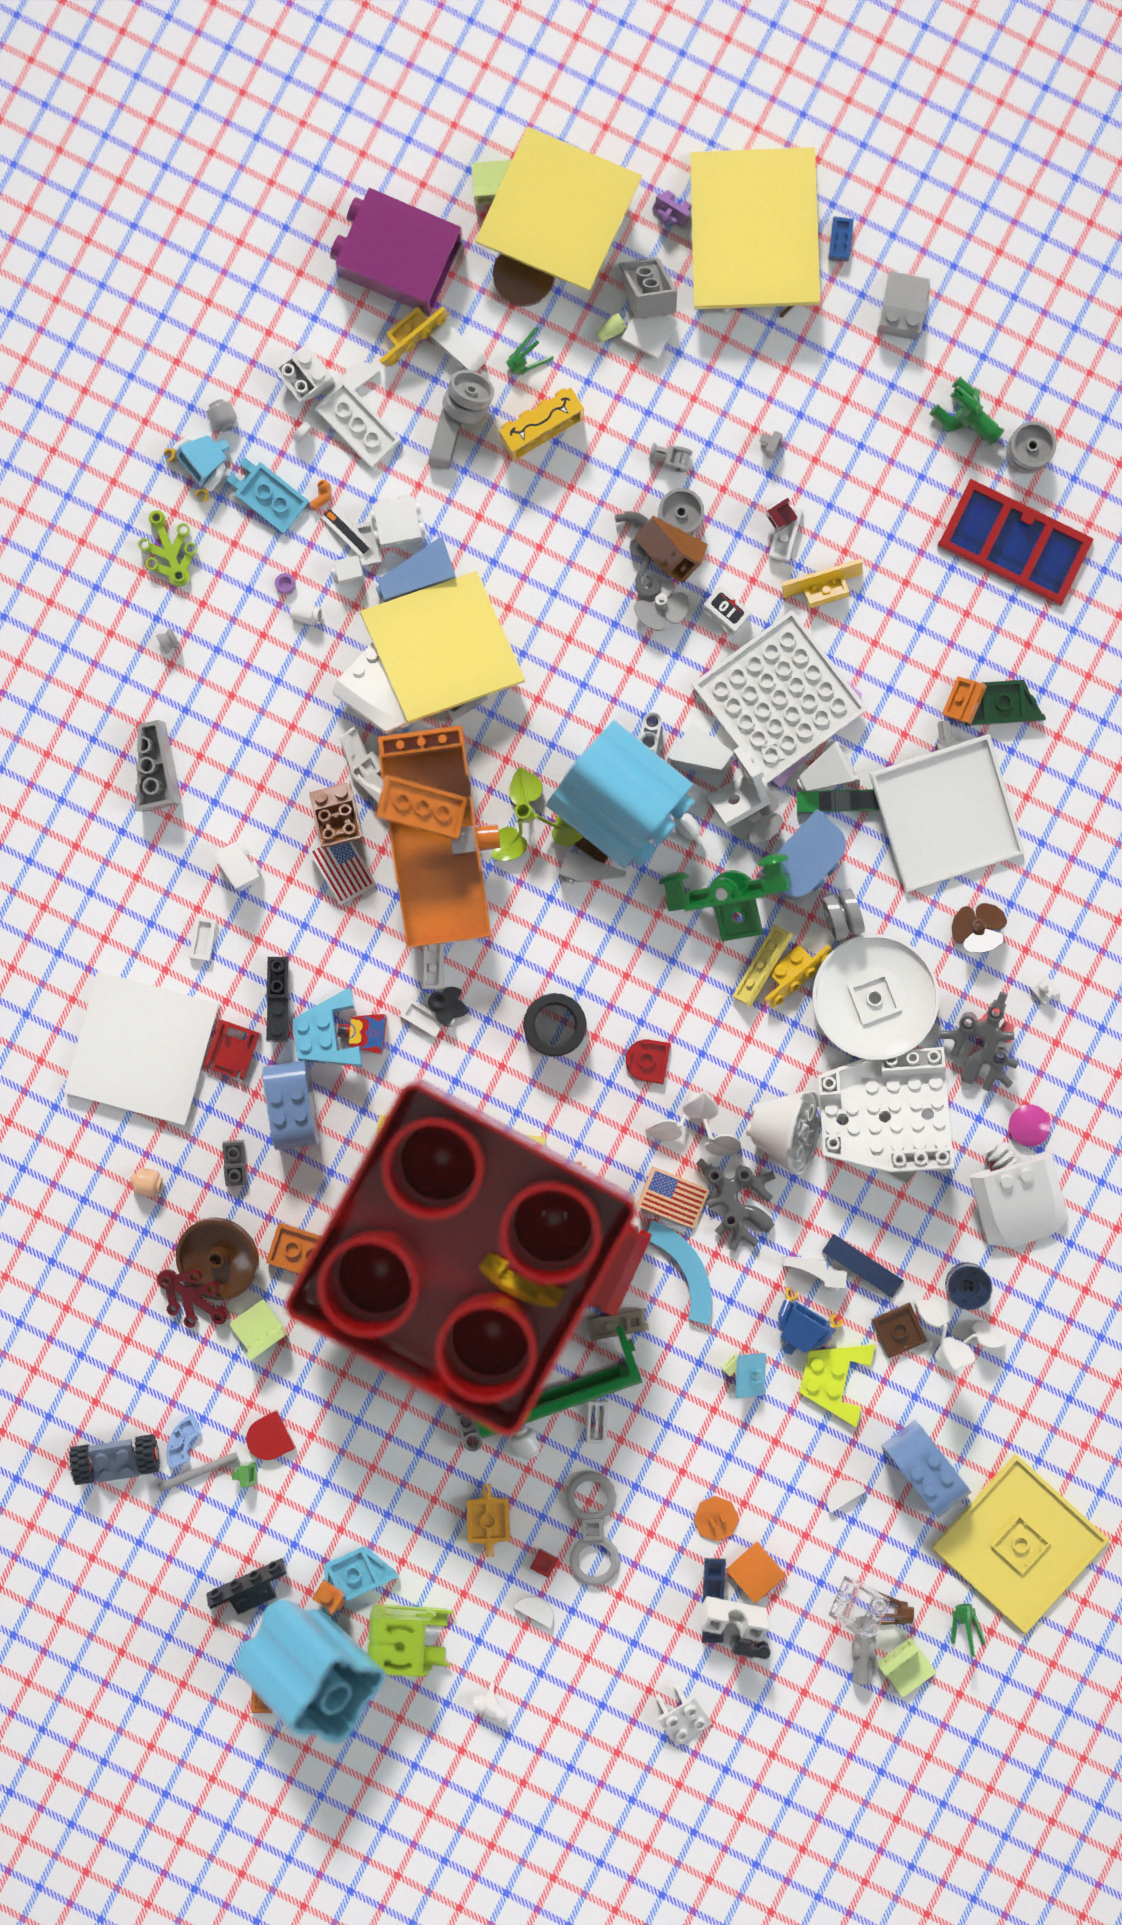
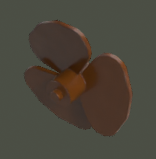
M979 904L976 908V915L973 908L964 906L953 919L951 927L953 939L956 943H964L965 949L969 952L985 953L992 951L1003 943L1002 934L993 930L1003 929L1007 925V918L1004 912L993 904Z

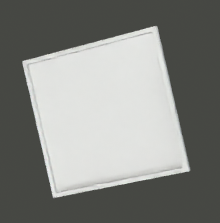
M990 734L869 773L905 893L1025 854Z
M97 971L63 1093L186 1125L220 1004Z

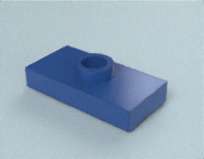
M833 216L828 259L849 261L853 218Z

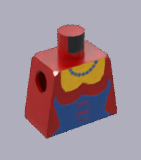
M387 1014L351 1016L350 1025L338 1024L337 1036L349 1037V1046L351 1047L359 1046L362 1050L383 1054Z

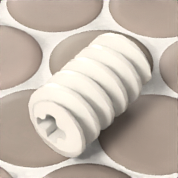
M1008 1142L999 1143L984 1153H991V1156L987 1159L988 1161H996L992 1166L993 1169H1002L1015 1165L1018 1161V1157H1011L1014 1153L1012 1149L1006 1150L1010 1145Z

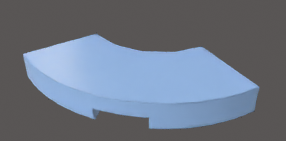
M194 1413L184 1418L174 1428L169 1438L166 1451L169 1470L190 1461V1444L196 1436L202 1433Z

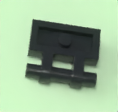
M737 1634V1636L731 1635L730 1647L732 1654L752 1659L754 1657L760 1659H768L770 1657L771 1651L766 1641L754 1643L752 1640L742 1639L741 1634Z

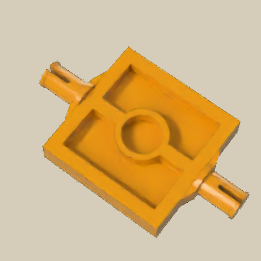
M490 1483L487 1484L488 1492L486 1491V1484H482L483 1497L466 1499L468 1543H481L485 1545V1557L489 1558V1549L490 1557H494V1544L511 1540L509 1497L496 1498L491 1496Z

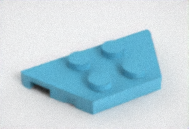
M365 1545L326 1562L324 1570L325 1580L345 1592L342 1598L345 1602L399 1577V1573Z

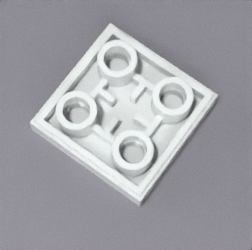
M667 315L652 316L646 319H636L633 316L621 340L658 360L678 321Z

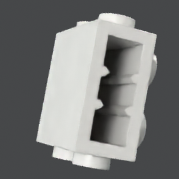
M400 495L396 500L389 501L388 498L377 500V503L373 504L374 510L370 511L372 523H376L378 530L374 531L376 544L380 543L382 549L423 541L422 535H425L423 522L419 523L418 515L422 513L420 503L415 502L414 496Z

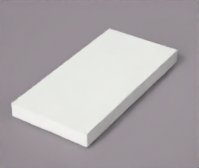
M344 379L314 408L372 470L402 441Z

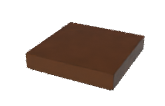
M910 1302L871 1319L888 1358L927 1342Z

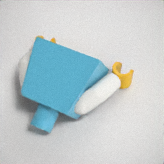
M208 435L204 437L186 436L174 445V449H165L164 455L168 456L170 453H173L172 457L167 461L174 463L179 459L199 486L204 485V489H198L195 496L198 497L201 492H204L205 497L201 502H206L209 499L208 492H212L222 479L225 471L224 464L227 459L224 453L230 450V446L224 439L215 443Z

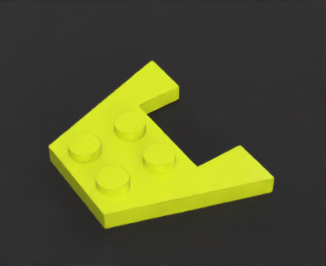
M875 1344L808 1350L799 1392L857 1428L861 1406L841 1402L850 1361L871 1366Z

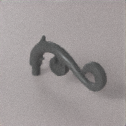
M625 511V514H615L616 523L625 522L626 524H632L634 528H637V525L642 528L649 520L638 512ZM633 538L629 545L630 552L636 557H644L635 578V589L642 597L651 598L658 594L661 583L655 575L647 574L646 578L652 582V586L648 589L642 587L641 579L652 558Z

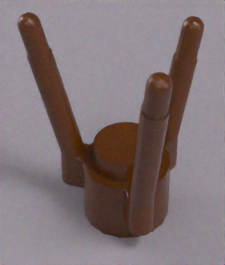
M870 1588L866 1589L867 1592L899 1605V1607H895L894 1614L874 1613L875 1617L893 1618V1620L874 1621V1625H905V1623H913L914 1607L908 1606V1602L900 1601Z

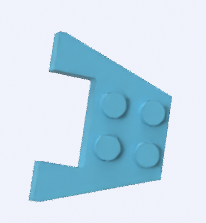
M351 988L345 989L292 1019L297 1059L299 1061L306 1060L307 1062L315 1063L326 1062L344 1066L354 1065L355 1067H363L359 1046L343 1050L338 1048L334 1012L355 1008Z

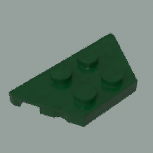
M1024 680L982 682L987 686L971 725L964 722V726L1045 721L1046 716L1044 713L1042 714L1036 704L1037 701L1030 694Z

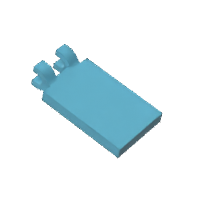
M244 457L239 464L248 474L240 481L231 473L226 479L227 483L237 489L234 495L282 534H285L310 501L264 464L259 462L255 466Z

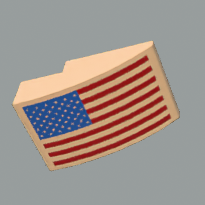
M652 1166L636 1205L695 1229L710 1189Z

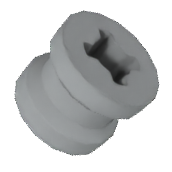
M171 628L167 629V632L164 634L156 635L165 654L169 653L172 648L181 647Z

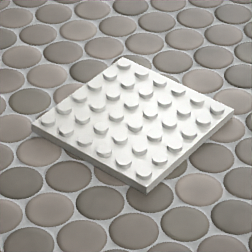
M793 610L691 684L738 747L741 746L745 753L749 752L755 762L753 763L754 766L758 765L764 774L762 778L767 784L868 710ZM780 739L779 744L783 749L785 759L778 760L780 754L777 744L765 747L762 756L760 746L764 745L765 742Z

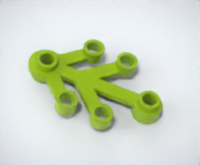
M154 510L149 514V522L157 529L164 549L152 544L147 538L140 539L138 547L143 552L148 551L169 560L171 568L159 564L153 557L148 558L145 565L150 571H158L169 576V580L174 586L183 587L190 580V573L187 569L193 556L197 554L198 548L192 542L187 543L184 547L186 553L179 565L177 556L186 536L190 534V527L186 523L179 524L177 526L178 534L172 545L164 526L166 524V516L162 511ZM160 515V520L153 521V517ZM182 527H187L185 533L180 532ZM148 542V547L142 548L141 544ZM194 546L195 550L191 553L188 552V547ZM151 561L156 562L153 568L149 567ZM177 573L183 574L181 579H176Z

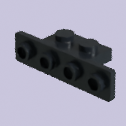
M281 1558L207 1592L208 1607L213 1609L230 1601L239 1615L276 1598V1591L270 1582L287 1574L284 1559Z

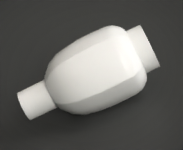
M685 813L679 821L675 817L673 818L677 824L675 827L686 839L694 840L698 846L705 841L700 835L701 829L699 824L691 814Z

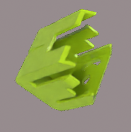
M373 1605L370 1613L367 1654L385 1671L386 1675L420 1677L429 1675L432 1665L451 1667V1663L445 1662L446 1647L427 1646L424 1644L426 1625L447 1626L448 1614H454V1611L433 1607Z

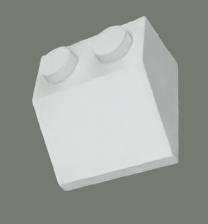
M234 842L214 852L212 855L235 889L242 892L262 878L259 874L262 870L256 861H250L248 858L250 852L246 846Z

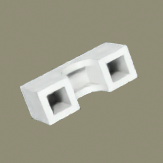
M706 1597L699 1609L702 1631L721 1634L727 1623L730 1622L739 1628L742 1639L758 1642L762 1641L768 1631L766 1608Z

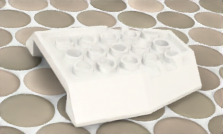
M944 1047L912 1049L903 1055L886 1060L860 1059L818 1075L823 1156L889 1173L954 1169ZM924 1111H931L934 1114L930 1120L924 1119L921 1115ZM884 1113L889 1114L891 1120L886 1123L879 1120L880 1115ZM845 1116L849 1121L846 1125H839L837 1119Z

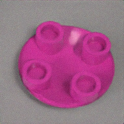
M1031 1104L1023 1105L1012 1113L1008 1130L1013 1139L1019 1144L1036 1146L1044 1142L1051 1130V1121L1046 1111L1041 1107Z

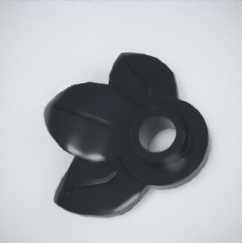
M447 987L442 992L431 994L428 998L429 1009L435 1012L437 1021L446 1027H453L454 1018L462 1017L469 1012L466 1005L459 1000L462 992L461 989ZM438 1000L442 1005L436 1006L434 1002Z

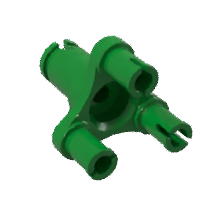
M959 376L951 386L954 388V393L952 392L950 397L961 405L960 409L955 415L950 416L937 404L930 411L929 415L935 418L947 433L969 426L983 440H987L991 446L1000 438L1004 429L1000 428L999 424L983 411V406L980 404L981 391L976 387L973 388Z

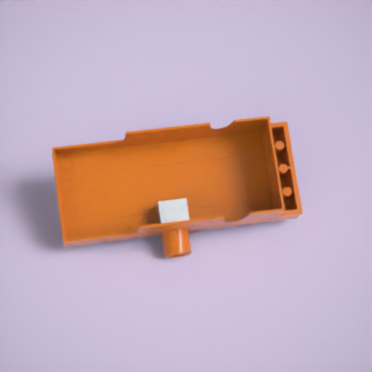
M462 725L378 737L382 783L384 776L389 775L468 798L459 839L457 840L388 821L406 948L492 937L480 851L501 848L497 824L476 826Z

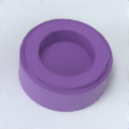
M281 573L275 579V587L279 593L289 595L296 589V580L289 573Z

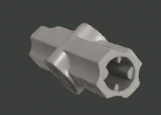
M868 1616L856 1617L855 1639L852 1641V1681L860 1685L871 1684L872 1661L875 1659V1641H873L875 1619Z

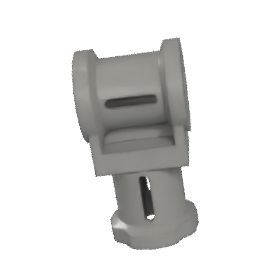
M653 442L649 461L664 462L665 467L677 472L687 473V463L693 451L685 447L672 445L669 448L657 446Z

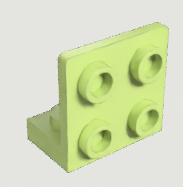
M512 160L472 163L475 205L493 203Z
M264 1299L229 1324L248 1350L246 1355L250 1360L254 1359L288 1333Z
M911 1637L877 1662L884 1675L889 1678L902 1697H905L936 1673L933 1666Z

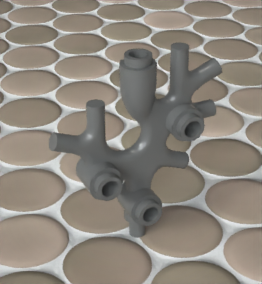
M1000 991L997 1000H993L989 1005L988 1017L984 1021L979 1022L974 1013L966 1012L961 1016L958 1029L952 1031L940 1030V1039L954 1040L955 1043L950 1053L954 1057L959 1056L963 1044L969 1036L976 1035L983 1039L984 1047L967 1059L960 1075L963 1082L972 1084L973 1081H976L982 1065L989 1064L990 1070L982 1087L986 1091L991 1090L995 1080H999L1009 1088L1013 1081L1005 1075L1002 1069L1006 1065L1016 1069L1019 1063L1018 1060L1009 1057V1052L1006 1048L998 1047L1001 1041L1014 1040L1015 1038L1014 1032L1001 1031L999 1028V1022L1005 1014V1001L1008 996L1007 993ZM998 1008L1000 1012H994L993 1009ZM966 1019L972 1020V1023L966 1022ZM997 1054H1002L1004 1057L999 1058Z
M700 1158L696 1165L703 1170L702 1174L706 1180L717 1188V1195L706 1201L708 1207L712 1208L721 1204L727 1208V1211L721 1217L722 1223L714 1231L720 1236L727 1229L733 1231L732 1240L729 1245L731 1250L737 1251L741 1239H745L754 1247L759 1240L743 1226V1221L745 1219L750 1220L761 1232L764 1231L765 1233H768L775 1224L765 1211L756 1206L741 1204L737 1196L741 1189L751 1188L768 1203L773 1196L765 1189L764 1185L776 1179L773 1171L761 1176H755L747 1166H739L735 1170L734 1177L728 1179L723 1176L719 1168L711 1163H706ZM742 1171H747L748 1176L746 1178H741L740 1174ZM712 1172L718 1173L716 1179H711ZM733 1216L734 1222L731 1224L727 1223V1218Z

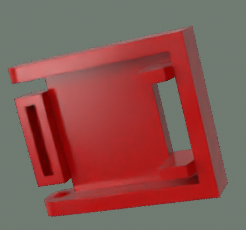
M220 1019L204 1067L209 1068L212 1060L214 1061L212 1070L235 1078L239 1070H241L239 1079L244 1081L261 1033ZM230 1027L249 1033L246 1041L227 1035Z

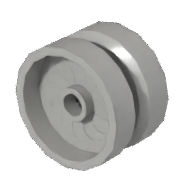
M461 370L455 372L451 377L442 405L448 415L455 420L466 424H476L485 418L495 390L492 383L483 375L471 370Z
M1029 421L1020 425L1011 435L1006 445V457L1009 464L1015 470L1022 473L1040 471L1048 464L1056 451L1057 440L1054 432L1041 422Z
M676 488L669 491L662 498L658 508V518L693 536L700 529L703 522L704 505L701 498L694 491L687 488ZM680 512H683L684 515L680 516L678 515V513L680 514Z
M851 888L840 891L839 901L833 894L822 897L825 918L836 941L847 938L848 929L853 935L865 932L862 913Z

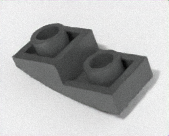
M244 1140L223 1141L225 1185H247Z

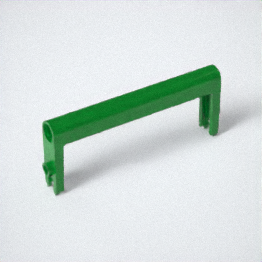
M622 1323L615 1328L626 1361L540 1392L523 1425L643 1383L632 1353L636 1351L632 1338L627 1339ZM476 1421L483 1439L498 1434V1432Z

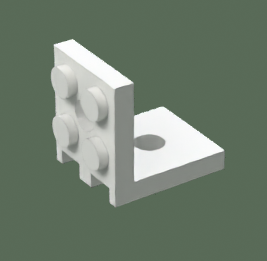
M741 746L733 751L743 776L707 796L708 801L727 828L771 804L766 792L769 787L762 778L764 774L758 765L754 766L753 763L755 762L749 752L745 753ZM735 799L740 800L737 804H730Z

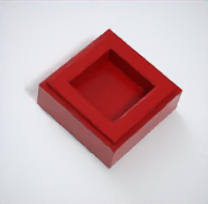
M539 1548L530 1569L549 1578L558 1561V1557Z

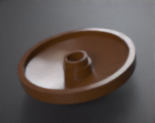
M212 1217L195 1222L182 1234L176 1248V1265L179 1274L191 1272L194 1269L201 1271L202 1279L198 1283L193 1284L190 1281H185L188 1287L205 1285L211 1281L219 1284V1291L214 1296H210L207 1293L199 1295L213 1300H228L242 1294L253 1283L259 1268V1255L255 1242L244 1228L231 1220ZM192 1274L194 1279H198L196 1274ZM209 1286L211 1291H215L213 1286Z

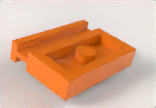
M957 676L942 715L971 725L987 686L984 683H978L974 680Z

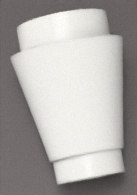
M317 605L291 607L290 618L315 626V624L321 623L322 609L317 607Z

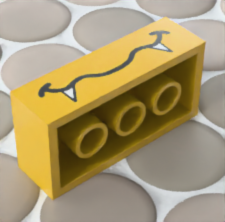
M571 387L567 390L563 388L556 392L555 397L549 401L544 399L539 402L534 410H526L521 413L519 419L514 422L508 421L501 426V430H499L500 442L514 462L584 420V407Z

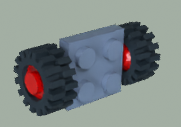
M154 1434L137 1436L134 1442L135 1448L131 1439L91 1446L86 1444L71 1447L69 1466L74 1484L93 1483L95 1480L94 1475H96L97 1481L100 1483L138 1477L140 1474L159 1472V1449Z

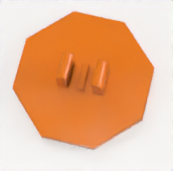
M713 1496L699 1503L694 1522L701 1536L718 1542L733 1535L739 1517L731 1501Z

